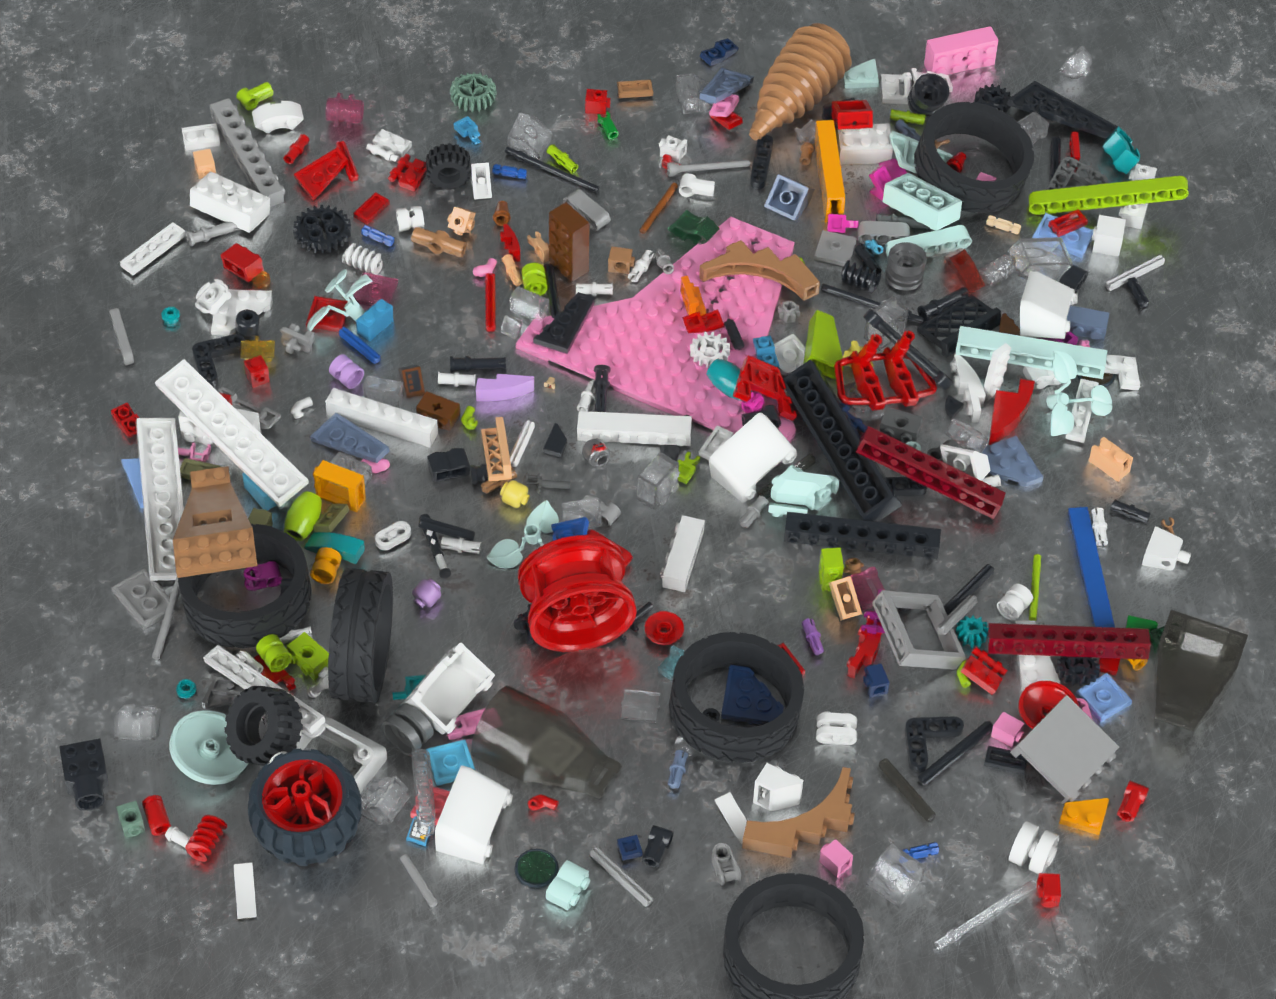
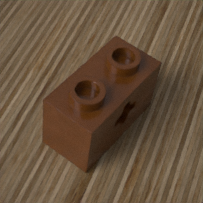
M426 391L416 406V414L436 419L438 428L451 431L460 417V404Z

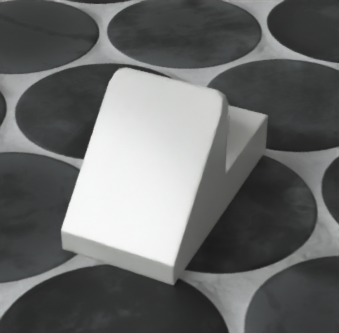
M489 163L471 164V184L473 186L474 200L492 199Z

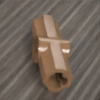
M415 227L411 237L412 242L427 246L435 254L445 252L463 257L467 248L466 242L450 238L442 230L432 232Z

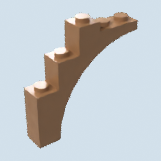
M742 240L727 246L726 254L704 262L700 265L699 278L702 282L726 275L744 274L778 282L795 292L803 301L819 294V280L796 254L780 261L769 247L758 250L753 254Z
M842 768L839 780L832 792L810 811L781 821L758 822L747 820L742 849L791 858L792 851H797L798 841L819 845L821 837L825 838L826 829L847 832L848 826L853 825L855 813L851 812L852 804H849L850 794H847V789H852L854 778L850 777L851 768Z

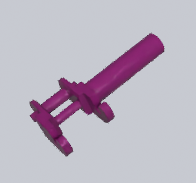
M881 589L878 590L877 596H878V595L880 594V592L882 591ZM875 608L874 612H864V617L867 618L869 615L870 619L874 620V624H864L861 626V630L865 631L867 629V633L876 634V632L885 633L882 624L881 626L877 625V622H880Z

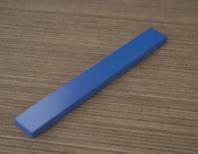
M1088 507L1069 508V520L1093 627L1115 628Z

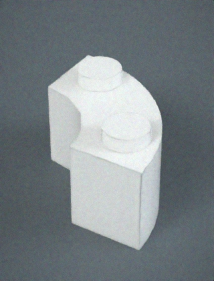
M281 101V103L272 105L266 103L252 112L255 127L268 134L279 128L293 130L304 120L301 105L291 101Z

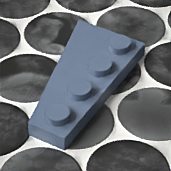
M721 68L702 90L699 99L709 104H716L752 84L754 77Z

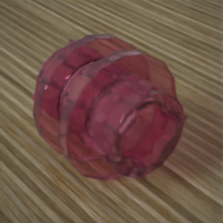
M337 93L336 98L327 99L326 120L334 121L335 127H340L341 122H346L347 128H352L353 123H362L364 102L355 100V94H350L348 100L343 99V93Z

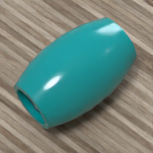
M718 358L713 361L706 373L709 380L725 395L743 401L733 397L741 369L723 359Z

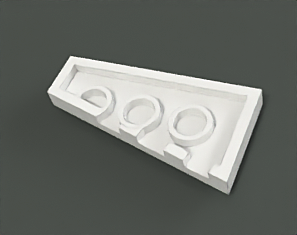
M1015 621V624L1037 625L1035 621ZM1018 655L1021 691L1037 681H1053L1061 684L1050 656Z

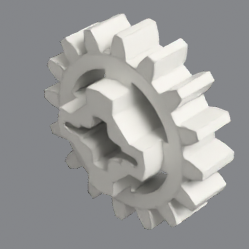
M704 332V336L698 334L697 339L693 338L692 344H690V356L694 357V362L699 361V366L706 364V368H708L718 358L728 361L730 343H727V338L721 339V334L714 336V332L711 335Z

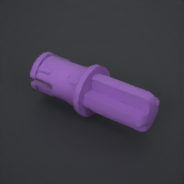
M805 619L802 622V627L806 633L805 639L810 643L814 655L822 654L824 649L820 641L821 634L817 631L813 619Z

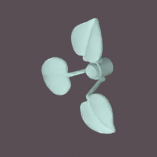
M343 269L337 277L330 281L325 288V292L329 293L336 287L348 302L344 306L346 310L342 311L331 305L323 306L310 318L307 330L312 331L313 327L329 310L341 313L346 318L350 316L356 321L366 311L352 294L373 282L367 274L361 276L351 286L348 293L345 294L338 284L347 274V270Z
M1053 351L1054 376L1060 383H1065L1054 391L1055 394L1048 395L1046 399L1047 406L1052 409L1051 436L1070 433L1073 429L1074 418L1072 413L1067 411L1068 407L1066 405L1068 403L1092 401L1091 410L1098 416H1104L1112 410V399L1104 386L1097 385L1092 388V398L1069 400L1068 395L1061 391L1071 383L1070 379L1076 377L1077 367L1070 355L1062 351Z
M547 500L538 505L528 516L527 525L524 528L525 537H522L521 546L519 547L518 543L511 539H504L498 542L487 556V560L499 568H514L523 560L520 551L524 549L526 542L533 545L537 543L540 546L544 545L541 539V532L545 534L553 532L551 524L559 523L557 513Z

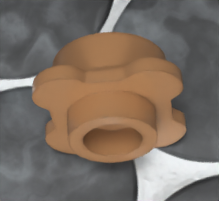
M849 558L845 561L843 572L851 575L858 574L862 571L861 568L864 567V564L858 558Z

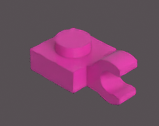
M828 214L827 231L845 233L846 228H858V221L846 220V215Z

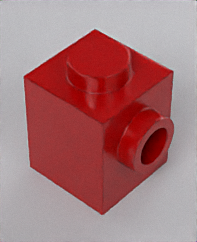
M587 89L585 113L606 115V109L610 108L611 99L607 97V90Z
M261 355L244 361L245 375L252 388L270 382L268 367Z

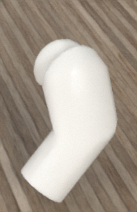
M304 398L293 405L291 414H293L294 419L302 417L303 412L301 410L313 405L311 398Z
M240 651L235 655V657L257 672L261 673L264 667L248 652Z

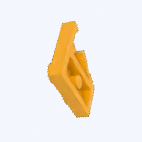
M1101 798L1066 802L1059 824L1099 835L1109 799Z

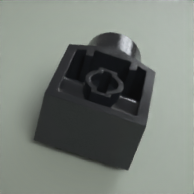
M101 739L59 746L67 792L74 795L76 807L85 811L101 807L105 802L103 789L109 786Z

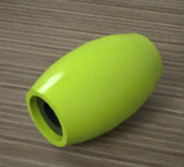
M304 491L294 500L285 518L284 533L286 532L296 541H303L314 529L313 525L317 522L321 513L322 500L318 495Z

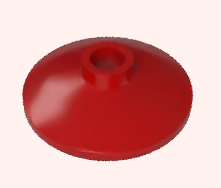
M660 611L652 614L646 620L645 633L656 644L670 645L682 637L684 624L678 615L668 611Z

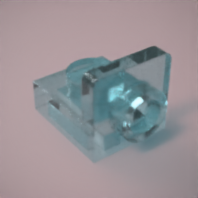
M673 645L670 648V655L658 667V672L673 681L675 666L680 656L684 655V650L678 649Z

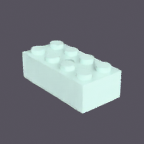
M910 173L885 183L883 203L930 227L932 230L937 231L960 219L962 200Z

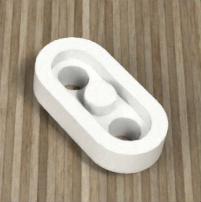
M399 521L379 531L375 536L377 548L389 550L409 539L411 536L410 525L407 522Z

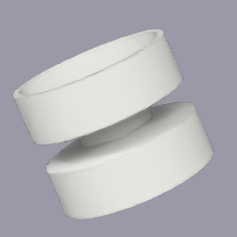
M1025 821L1013 844L1009 861L1023 866L1029 857L1031 858L1029 870L1037 874L1044 873L1056 854L1059 835L1045 830L1040 839H1038L1039 826Z

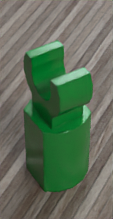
M607 111L605 118L598 114V123L602 124L608 139L611 140L617 138L619 132L612 119H610V113Z

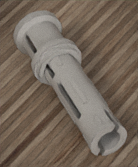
M225 222L208 228L203 226L199 230L192 232L186 231V238L188 244L192 247L196 243L208 242L210 238L241 229L233 222Z

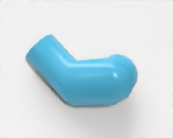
M876 240L865 241L867 250L871 249L872 254L879 255L883 253L884 248Z

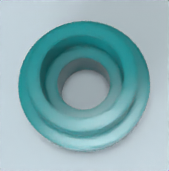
M167 307L162 311L161 316L167 324H174L178 321L180 312L175 307Z
M189 679L181 680L176 687L177 695L184 699L193 697L197 691L195 683Z

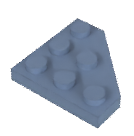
M1017 436L974 450L988 456L989 474L993 476L998 474L1001 480L1008 482L1009 479L1018 482L1023 487L1043 481V475Z

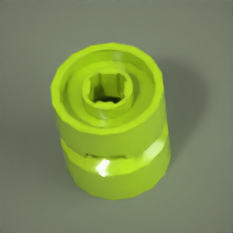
M540 263L526 264L521 270L525 294L530 297L544 295L547 291L544 266Z
M267 635L257 643V653L272 672H280L291 663L292 655L277 635Z

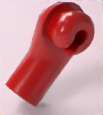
M539 794L530 798L527 804L529 809L534 811L544 807L556 810L559 801Z

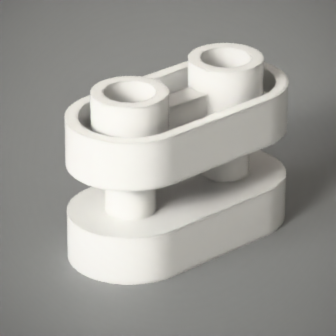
M825 711L817 716L818 729L816 731V740L818 742L833 745H852L856 743L857 732L855 729L857 728V718L851 713H831Z

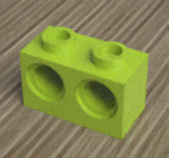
M841 547L821 549L818 572L822 591H831L829 583L843 577L844 564Z

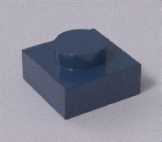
M637 835L617 839V846L622 861L642 857L643 852Z

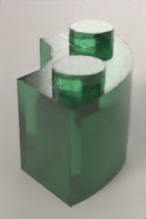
M688 210L678 216L667 228L677 238L683 241L686 239L693 241L695 245L707 243L720 229L708 216L698 217Z

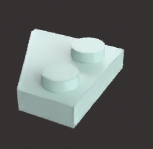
M875 59L850 68L845 72L843 77L844 88L879 87Z

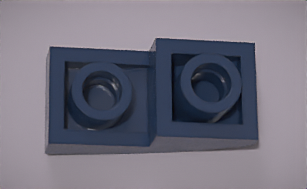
M727 38L715 42L714 48L701 51L700 57L709 66H713L732 56L738 51L739 47Z

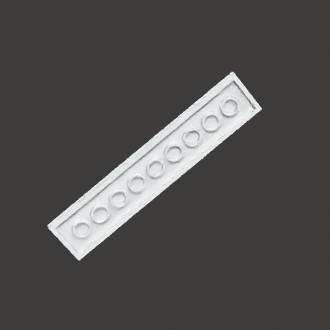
M185 359L155 382L156 386L279 507L309 484L308 479Z
M137 418L136 427L150 581L176 580L173 537L184 507L175 418Z

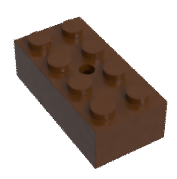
M565 202L549 212V262L559 269L564 277L573 282L589 272V222Z

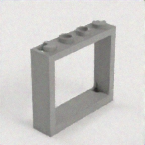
M882 590L872 602L899 666L956 670L965 660L966 656L953 628L946 635H939L937 633V626L947 617L938 595ZM896 608L927 610L944 651L914 649Z

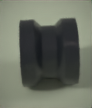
M486 463L480 466L470 465L473 484H477L479 481H488Z

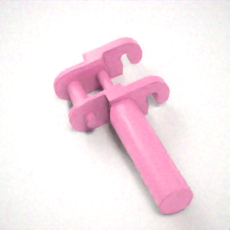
M192 442L190 449L178 448V455L206 462L210 456L211 445L208 444V448L203 453L195 452L196 444ZM195 455L202 456V458H194V457H195Z

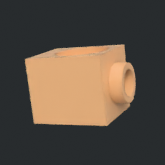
M210 149L193 152L194 164L199 179L204 178L210 171L216 173Z

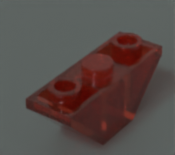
M959 248L944 256L969 294L985 286L973 260L965 249Z

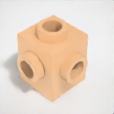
M454 207L453 212L448 217V228L453 229V233L459 235L470 233L475 225L474 217L476 212L462 207Z

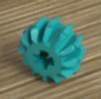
M965 615L963 620L958 622L955 633L959 642H963V647L970 645L972 649L976 645L980 648L981 644H985L987 641L988 625L987 622H982L981 617L976 619L974 615L971 618Z

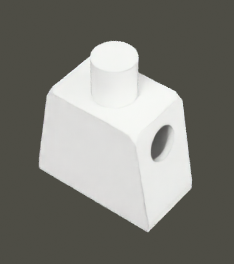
M1155 526L1142 565L1172 571L1177 561L1188 564L1191 553L1181 550L1182 538Z

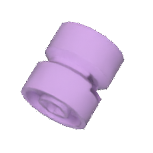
M343 354L336 357L329 367V373L337 380H340L348 389L356 387L364 376V370Z

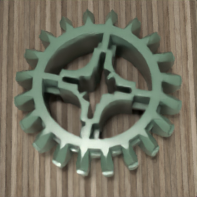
M467 72L466 75L461 74L460 77L455 78V81L451 84L450 94L452 102L455 106L459 107V110L464 109L465 112L471 110L473 113L474 110L480 112L481 109L486 110L487 107H491L492 103L495 102L497 90L492 78H488L487 75L482 76L481 72L479 74H475V72L469 74Z

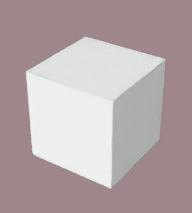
M1099 215L1097 226H1094L1092 240H1094L1092 252L1119 257L1126 219Z

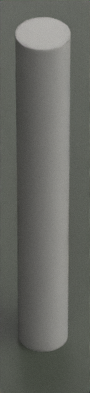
M403 855L400 858L429 906L431 908L435 907L438 902L408 855Z

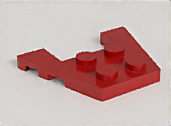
M748 355L743 361L733 397L747 402L751 399V390L757 391L778 401L779 416L791 421L797 417L796 411L792 412L790 406L792 401L790 397L786 396L784 391L786 386L779 368Z

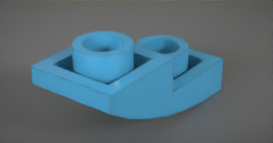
M771 336L754 338L753 344L757 359L779 368Z

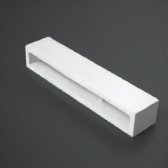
M336 388L332 389L325 401L327 416L332 417L335 413H338L353 424L431 448L438 435L436 419Z
M579 411L577 439L578 441L586 442L598 438L603 442L690 446L692 416Z

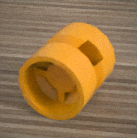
M320 548L317 551L315 562L310 571L311 578L321 584L333 583L342 560L341 554L332 548Z

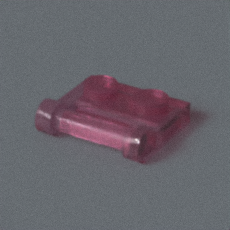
M869 567L866 571L850 575L861 611L873 608L872 602L876 598L866 580L871 579L877 592L880 589L885 590L878 577L876 567Z

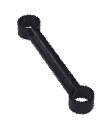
M871 308L863 316L868 323L880 331L894 345L901 339L902 336ZM911 344L909 345L910 348L906 355L944 390H947L953 384V381Z

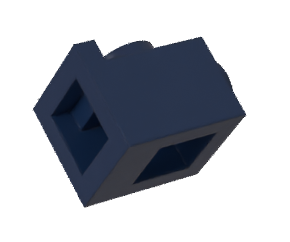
M882 664L866 666L863 681L865 686L869 687L868 697L872 698L888 694L890 682Z

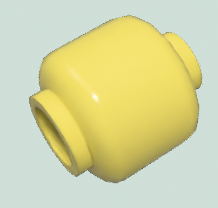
M515 480L506 482L500 492L502 501L514 508H519L522 504L525 506L530 497L528 495V487Z

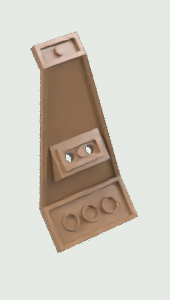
M229 467L190 472L192 489L173 537L177 578L258 566L253 528L231 485Z

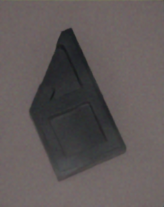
M555 423L544 445L543 453L561 458L567 445V438L559 425Z

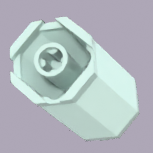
M791 465L784 473L777 475L772 480L771 498L775 502L806 505L810 510L815 509L819 511L830 503L832 492L837 493L839 480L831 475L806 473L800 468Z

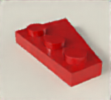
M337 147L294 173V178L311 199L315 201L347 165L348 159Z

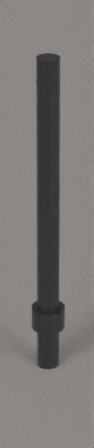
M508 146L505 149V153L516 157L518 161L530 163L595 193L599 191V186L533 158L522 150L518 151Z
M824 283L821 286L822 291L901 317L904 321L908 322L910 320L919 324L924 323L925 318L912 314V311L900 310Z

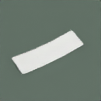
M729 792L715 799V802L742 844L747 820Z
M234 864L237 919L257 917L253 864Z

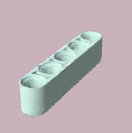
M958 225L889 241L885 244L884 250L888 256L890 249L895 244L910 242L923 248L926 252V257L965 249L971 245L972 239L966 227Z

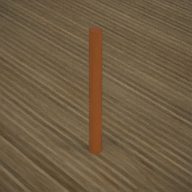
M677 183L671 184L641 226L639 231L642 234L647 232L678 188Z

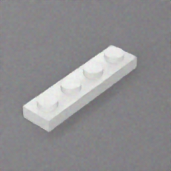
M172 222L121 260V267L130 274L135 275L186 236L185 230Z
M1007 343L992 353L984 384L986 402L991 398H995L996 390H1000L1001 384L1004 381L1003 376L1007 369L1006 365L1010 358L1011 350Z
M1080 379L1076 399L1092 398V388L1099 385V383ZM1092 401L1074 403L1072 410L1074 426L1072 431L1066 434L1065 439L1084 443L1092 412Z

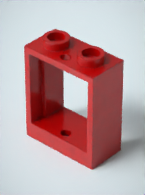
M866 99L832 101V119L838 130L873 128V110Z

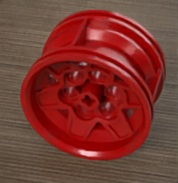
M592 535L570 536L551 541L534 550L525 558L518 570V582L523 597L532 603L528 614V624L531 636L537 644L553 651L575 652L607 644L629 629L636 617V605L632 592L621 582L625 574V563L620 548L614 542Z

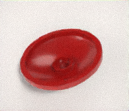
M1037 681L1023 690L1019 698L1018 709L1023 721L1033 729L1046 716L1043 713L1048 714L1066 695L1077 705L1078 702L1074 694L1062 684L1053 681Z

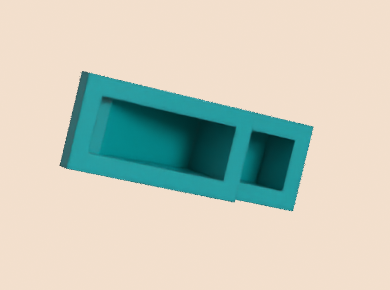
M314 532L304 546V549L316 554L322 547L332 548L341 554L343 560L354 564L358 562L365 551L363 540L330 532Z

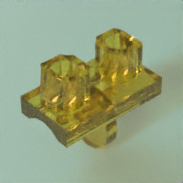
M255 336V341H241V359L248 360L261 355L265 362H272V359L275 358V340L260 341L259 336Z

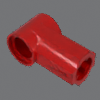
M1131 780L1129 781L1123 795L1124 799L1117 812L1121 820L1126 822L1134 821L1140 805H1143L1149 791L1148 787Z

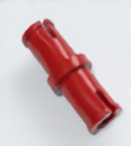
M301 134L296 142L290 145V150L283 157L287 164H293L294 160L303 153L304 147L310 141L309 137Z

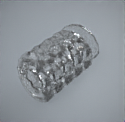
M1004 254L990 264L978 270V278L984 287H994L997 283H1001L1002 280H1006L1013 274L1018 273L1019 268L1016 261L1010 255Z

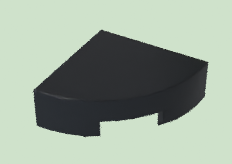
M948 395L945 401V411L953 419L963 409L964 404Z

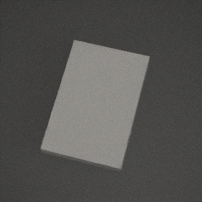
M145 568L112 587V592L144 630L164 619L170 597L156 581H150L149 572Z

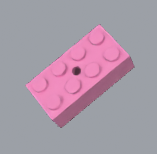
M989 26L927 40L924 66L927 71L949 75L995 65L998 38L992 27Z

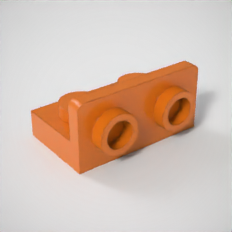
M682 276L680 292L687 314L690 315L700 311L701 315L706 314L699 287L694 286L693 282L690 283L688 276Z

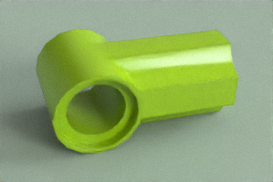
M265 82L250 90L248 88L239 90L236 98L246 110L250 111L255 109L260 101L274 94L271 85Z

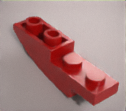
M868 615L866 625H873L874 620H871ZM860 626L857 633L859 635V643L855 651L856 654L854 657L851 656L846 665L848 667L847 676L855 679L863 665L868 666L874 663L879 651L882 633H867V629L862 631Z

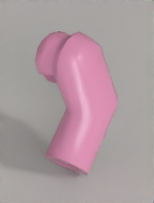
M362 459L360 465L370 472L377 474L387 470L390 467V462L387 459H381L378 463Z

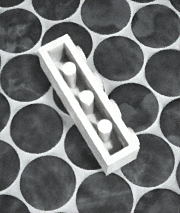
M1136 164L1135 170L1130 172L1129 180L1155 178L1157 168ZM1148 203L1121 207L1119 217L1126 219L1125 226L1141 230Z
M682 515L680 523H676L674 531L676 536L672 537L670 542L671 552H667L665 557L666 568L662 567L660 579H663L662 587L681 592L686 591L704 534L705 520Z

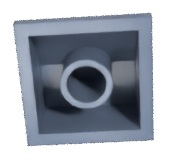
M778 174L764 207L796 221L809 205L815 189L786 175Z

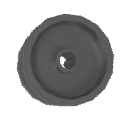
M407 703L400 705L395 710L394 715H390L381 725L387 740L397 750L408 756H413L422 747V744H425L434 735L433 727L426 716L417 708Z

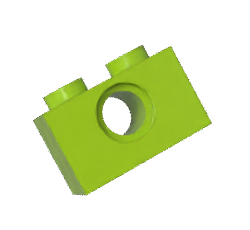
M303 632L287 645V650L292 655L291 663L297 664L306 676L316 680L324 667L328 668L329 653L307 633Z

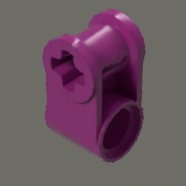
M275 561L248 567L244 570V586L249 591L276 587L281 584L282 575L278 563Z

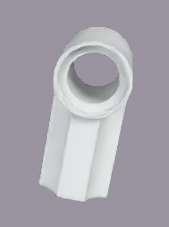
M686 173L681 177L679 193L684 197H691L694 194L713 196L715 181L697 179L695 175Z

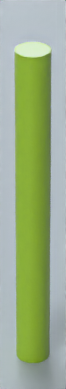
M1035 554L1033 557L1031 583L1033 601L1030 604L1029 610L1030 621L1037 620L1041 555Z

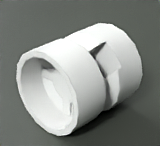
M413 206L410 210L407 208L396 209L399 232L408 231L410 227L413 229L415 227L424 228L421 206Z
M1014 584L997 603V609L1005 618L1012 621L1017 620L1023 613V610L1033 601V595L1025 586Z

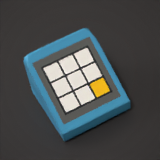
M414 816L406 840L426 847L434 830L433 822Z

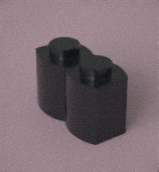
M453 448L447 452H434L427 456V465L433 482H442L451 478L465 477L470 474V464L464 448Z

